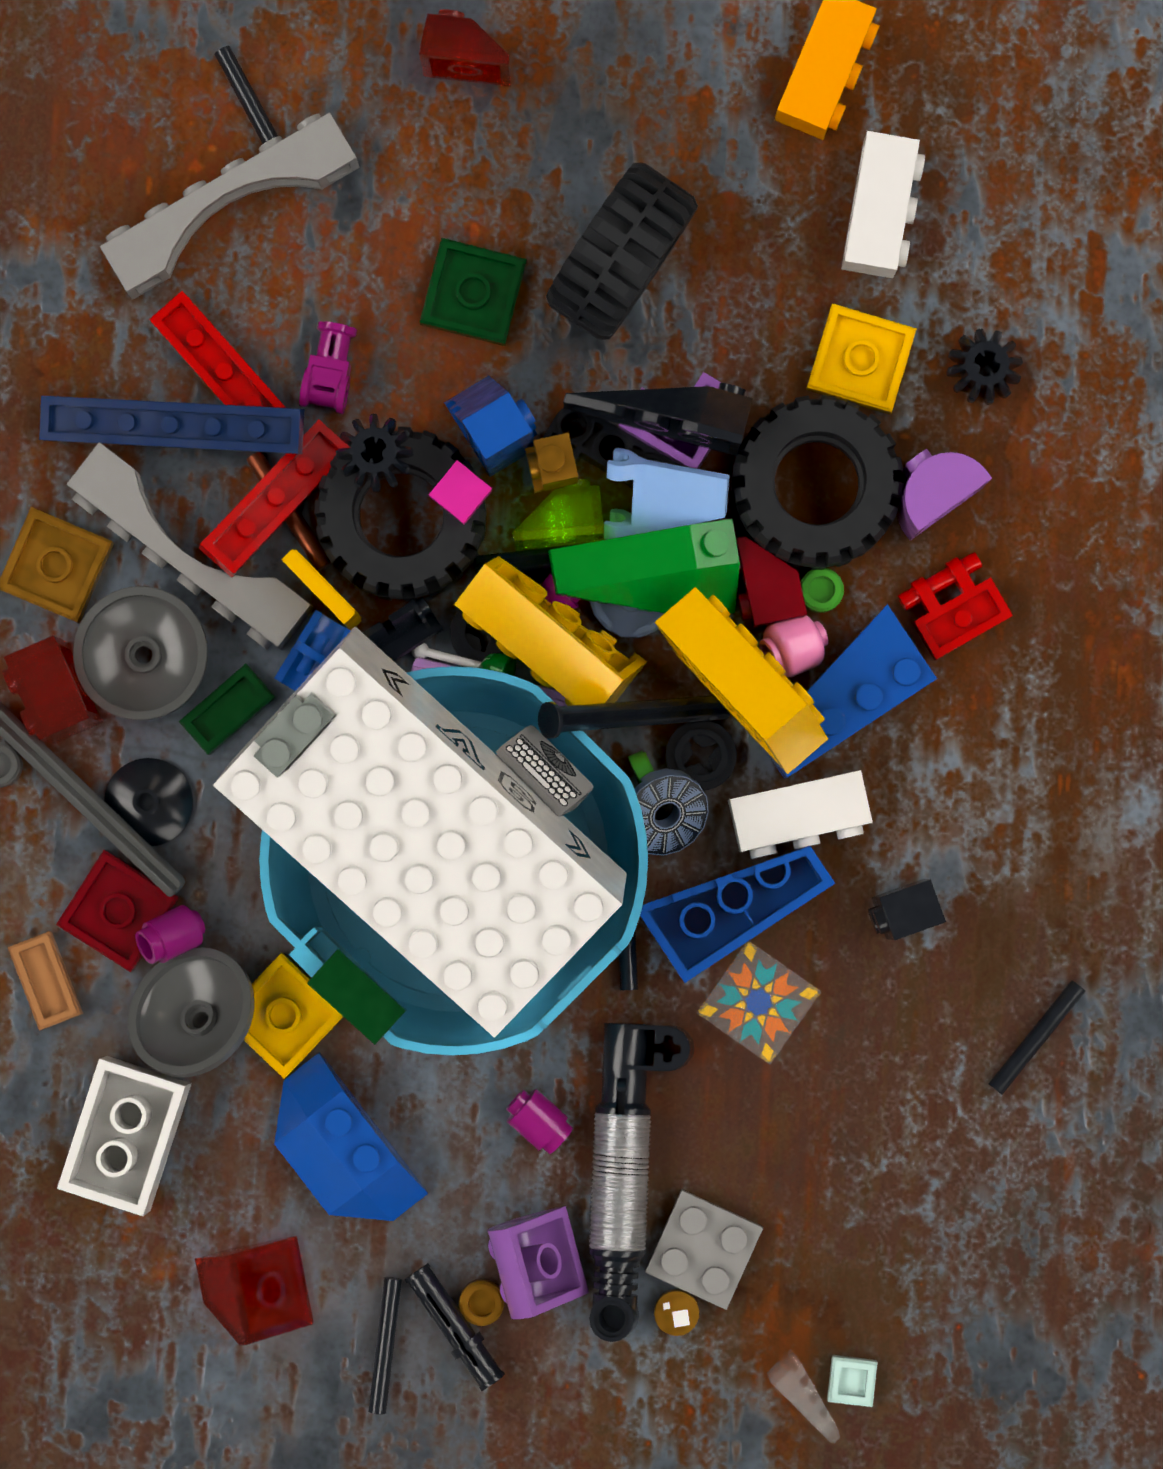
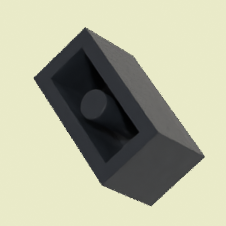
M921 879L871 897L875 907L868 909L876 934H885L888 940H898L946 922L931 879Z

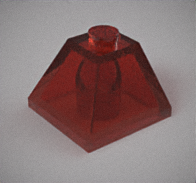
M450 9L439 10L438 15L427 14L419 51L424 77L511 87L512 77L509 54L472 18H464V13Z
M297 1236L231 1248L195 1258L203 1303L240 1346L314 1324Z

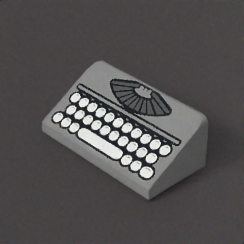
M535 726L525 727L496 751L497 756L557 816H563L575 810L593 790V784Z

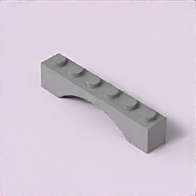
M330 112L322 117L319 114H314L304 119L297 125V132L285 139L277 136L268 140L259 147L260 153L249 160L244 161L243 158H239L230 162L221 169L222 175L209 183H206L205 180L194 183L183 191L184 197L170 206L167 203H161L147 211L144 215L145 220L132 228L129 225H124L108 234L106 237L108 242L101 245L100 248L131 299L139 297L171 278L178 257L191 236L208 218L229 203L251 193L278 187H307L322 190L360 168L357 157Z
M100 442L68 481L67 485L76 491L72 498L75 503L92 516L97 509L111 518L107 527L126 542L134 536L145 544L146 547L142 551L144 556L161 569L169 563L180 571L181 574L176 580L196 596L202 590L206 591L216 599L211 607L231 623L237 617L251 626L246 634L266 650L272 644L282 650L314 608L307 601L275 577L251 578L234 575L231 578L227 573L206 566L182 551L168 537L156 520L145 496L141 475Z

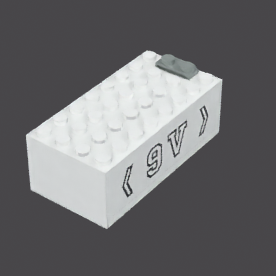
M354 627L243 747L213 785L494 1038L623 904L627 873L566 817L557 816L489 747L357 627Z

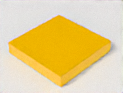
M832 303L806 390L822 395L835 396L836 399L846 402L849 400L860 406L890 415L917 328Z
M296 549L290 550L281 559L350 631L362 621V617Z
M282 952L252 983L254 1014L244 1041L285 1079L336 1026L343 1016L307 984L310 978Z

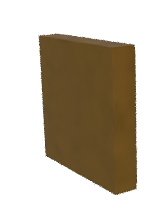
M31 507L0 577V590L80 624L114 542Z

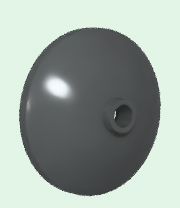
M135 586L114 591L100 599L90 608L82 619L75 635L73 661L75 672L82 688L99 707L125 719L152 720L176 711L195 694L206 671L208 646L204 629L198 617L181 599L158 588ZM146 647L150 648L153 654L151 661L141 664L137 658L139 650Z
M194 948L165 963L159 962L139 984L129 1008L128 1031L137 1055L157 1072L171 1077L197 1076L218 1067L238 1049L249 1031L254 1014V991L251 981L245 970L234 959L221 951L211 948ZM208 1018L206 1024L200 1028L201 1022Z

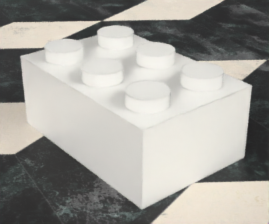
M109 1056L100 1058L57 1189L140 1216L150 1212L192 1083Z

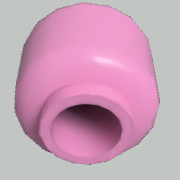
M802 616L769 624L764 630L763 639L759 642V649L765 655L769 652L786 671L784 674L786 677H794L822 663L825 656L824 646L828 645V636L825 628L819 621L813 622L810 617Z

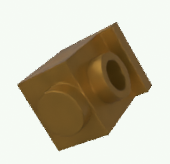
M569 433L533 440L534 447L525 448L535 493L578 483V473Z

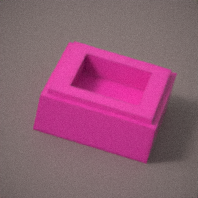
M456 460L430 492L429 497L465 525L492 492V488Z

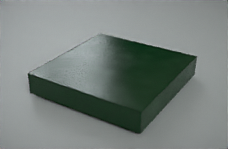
M441 238L420 318V325L506 346L527 259Z

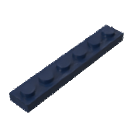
M41 396L39 440L302 454L305 410Z

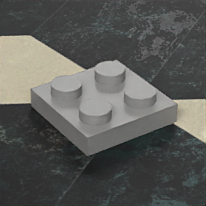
M681 1189L645 1268V1273L727 1310L760 1237L763 1226Z

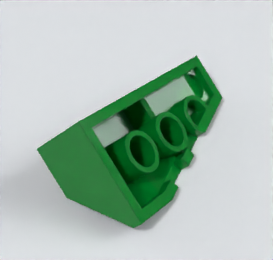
M732 519L679 526L548 551L556 595L603 604L611 603L637 608L636 610L666 613L696 587L707 599L714 594L730 614L735 613L740 561Z

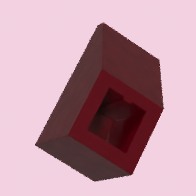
M747 537L737 538L736 543L740 561L739 576L742 577L745 591L743 594H738L742 620L750 619L752 629L766 627L771 623L807 616L798 571Z

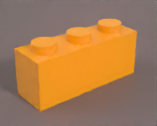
M857 0L822 1L778 106L775 121L821 140L824 139L828 128L837 130L846 105L839 103L845 88L854 89L863 65L856 63L861 48L871 49L880 25L873 23L877 8Z

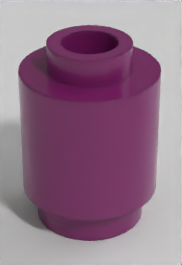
M180 905L145 922L142 929L136 932L135 939L140 953L150 964L157 961L165 963L200 946L203 942L202 934L205 933V925L202 917L196 910H190L185 905Z
M523 1089L506 1108L511 1114L507 1119V1123L538 1151L543 1148L549 1155L566 1140L573 1130V1127L566 1122L568 1117L537 1089H534L530 1094Z

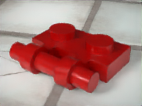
M975 552L960 560L958 557L945 563L946 568L927 579L921 576L910 583L911 588L897 595L905 611L921 603L927 612L926 615L912 623L934 661L1013 616L991 577L976 586L969 575L983 567ZM955 583L961 595L940 605L935 594Z

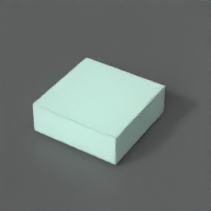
M832 1355L827 1401L873 1407L877 1360Z

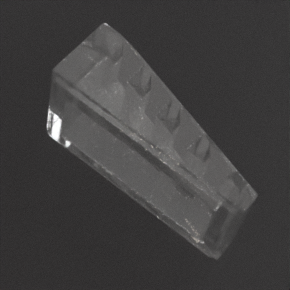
M790 1349L767 1372V1377L830 1443H835L840 1438L839 1430L796 1353H793L792 1349Z

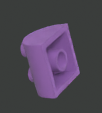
M925 449L907 462L902 471L907 480L904 483L903 495L898 504L897 517L903 532L911 541L979 492L992 477L979 462L969 456L953 452L932 456L928 449Z
M566 1206L512 1219L487 1230L490 1238L488 1244L489 1252L496 1261L501 1279L500 1293L502 1299L508 1305L511 1319L531 1318L589 1293Z

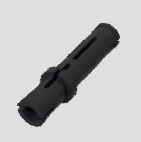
M427 1263L407 1277L405 1281L410 1285L431 1318L453 1347L451 1354L455 1360L458 1358L462 1360L480 1386V1390L483 1391L502 1378L505 1373L503 1370L501 1371L483 1345L482 1341L485 1338L481 1332H474L454 1300L449 1296L431 1270L429 1263Z

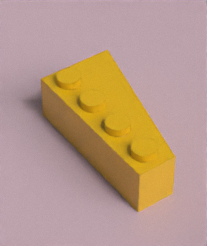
M500 556L485 563L454 604L463 612L462 616L465 621L472 627L489 633L497 640V647L505 655L513 659L518 658L531 669L530 673L537 682L548 688L553 687L565 697L564 701L567 706L616 702L647 661L635 652L629 659L617 651L614 647L617 640L604 630L598 633L586 629L581 625L580 613L569 605L554 601L552 604L545 599L547 596L545 588Z

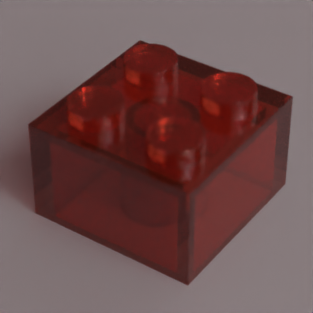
M53 635L4 657L8 668L2 671L11 693L13 695L19 694L26 709L21 711L20 714L30 736L37 735L39 740L56 744L103 723L95 703L86 694L78 680L74 667L73 652L67 641Z

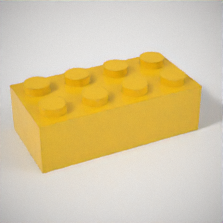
M694 587L656 620L655 624L678 658L774 761L789 774L828 740L820 726L825 718L813 705L815 702L798 682L792 684L784 675L786 671L769 652L765 655L759 649L757 640L741 623L739 625L734 623L729 617L731 615L722 602L714 594L707 599Z

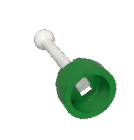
M426 643L411 651L415 658L429 657L464 667L482 668L512 676L515 675L516 660L502 653H491L480 662L430 649Z

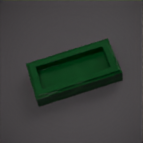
M245 663L179 722L206 754L211 755L276 697L248 664Z
M337 949L307 982L311 988L374 1045L407 1011L340 949Z

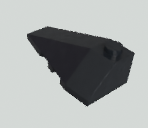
M720 383L719 388L703 386L566 393L563 403L564 409L737 457L753 398L744 396L746 390L741 387Z

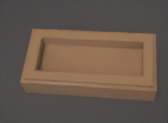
M52 931L8 947L39 1031L83 1014Z

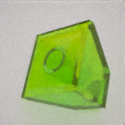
M578 479L577 484L554 489L514 530L513 536L516 550L566 546L604 540L600 486H590L589 479Z

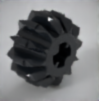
M983 329L976 330L974 336L975 343L969 337L963 335L958 341L962 350L952 349L949 352L948 358L959 365L949 367L946 371L947 376H961V380L955 384L953 390L959 393L966 386L970 388L971 391L967 396V401L970 403H974L979 392H982L985 404L991 405L995 399L994 391L1005 399L1011 394L1007 383L1017 385L1020 382L1021 376L1010 369L1020 367L1023 363L1022 357H1008V354L1013 351L1016 344L1014 341H1010L1004 347L1000 346L998 343L1002 338V332L998 330L993 333L990 341H987L986 333ZM982 358L990 360V372L986 376L979 374L980 366L974 363V360L977 363Z
M377 414L370 415V428L364 429L359 419L353 420V427L358 434L354 437L348 432H342L340 435V439L345 444L351 446V448H341L336 451L338 459L351 460L341 468L343 476H351L358 472L354 480V485L358 489L365 485L368 477L371 478V487L375 493L381 490L380 478L386 477L388 484L395 488L398 486V482L392 472L397 470L405 475H408L410 472V467L399 459L414 456L412 447L400 446L408 440V432L402 430L392 435L396 427V421L393 418H389L383 428L380 429ZM373 443L376 444L378 449L381 444L386 446L382 451L384 459L376 464L372 458H370L369 463L364 460L369 455L367 447Z

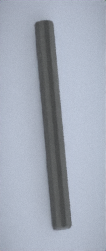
M0 702V736L167 896L172 897L185 884L184 877Z

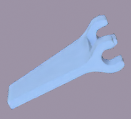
M615 448L613 460H608L606 478L613 481L633 480L632 514L623 509H611L610 521L604 522L603 538L607 540L725 518L730 475L647 460L628 449Z

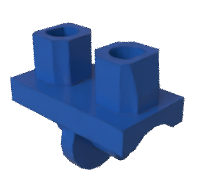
M315 610L274 679L296 691L347 636L350 630Z

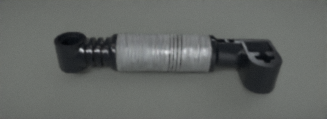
M604 1023L601 1102L595 1107L596 1113L594 1114L596 1116L594 1118L596 1121L594 1123L595 1131L593 1132L595 1134L593 1136L595 1139L593 1141L595 1143L593 1145L595 1148L593 1152L595 1154L592 1161L594 1163L592 1166L594 1169L592 1173L594 1175L591 1177L593 1179V1185L591 1186L593 1194L591 1195L592 1203L590 1204L592 1206L590 1208L592 1211L590 1219L592 1221L589 1222L591 1224V1230L589 1231L591 1233L589 1235L591 1238L589 1240V1253L594 1258V1265L600 1266V1270H594V1277L599 1278V1281H594L593 1288L599 1289V1292L593 1293V1306L589 1320L594 1334L608 1342L620 1341L628 1336L636 1327L639 1319L638 1295L632 1294V1291L638 1290V1283H634L633 1279H638L639 1273L633 1271V1268L639 1267V1261L645 1256L646 1243L644 1241L647 1235L645 1233L647 1231L645 1223L648 1217L646 1215V1209L648 1208L646 1206L648 1204L646 1201L648 1193L646 1191L649 1190L647 1188L649 1177L646 1174L649 1171L646 1169L649 1168L647 1164L650 1161L644 1158L650 1157V1148L648 1146L650 1145L649 1137L651 1136L649 1134L651 1131L649 1129L651 1127V1121L649 1120L651 1118V1109L646 1104L647 1070H678L690 1062L695 1049L693 1039L686 1030L677 1026ZM648 1030H655L654 1044L666 1043L669 1035L673 1036V1043L681 1045V1052L674 1054L672 1061L668 1060L667 1053L655 1052L654 1065H647ZM614 1305L623 1310L626 1320L622 1328L615 1329L606 1324L603 1316L606 1306Z

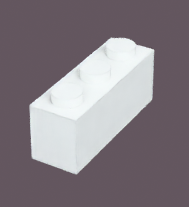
M867 131L863 141L842 270L893 278L898 266H906L910 241L902 240L905 223L913 224L918 198L910 197L913 180H921L925 155L917 154L920 140Z
M861 770L728 800L739 852L749 850L751 859L777 853L775 844L793 841L794 849L820 844L819 835L836 831L838 839L864 834L862 825L873 823Z

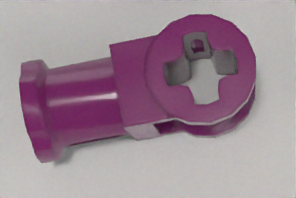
M319 321L317 330L321 333L317 354L310 355L308 367L304 371L299 406L307 407L309 404L335 408L336 413L344 414L351 381V365L347 361L351 338L356 337L357 329L340 323Z

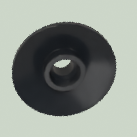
M154 758L134 760L121 767L109 781L104 797V802L150 846L162 845L176 838L188 824L193 810V794L186 777L172 764ZM149 793L154 798V805L150 810L145 811L139 806V798L143 794Z

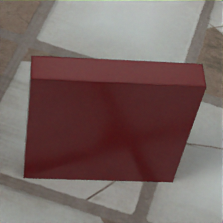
M103 850L56 925L127 971L133 972L143 957L136 943V932L142 929L145 922L172 910L180 896L176 894L172 897L167 896L144 873L111 852Z

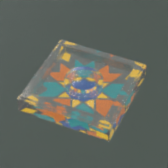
M748 941L702 1004L697 1014L768 1064H771L821 991Z

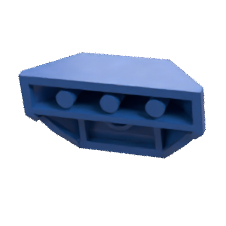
M320 1052L284 1079L274 1145L328 1215L394 1221L428 1194L425 1187Z

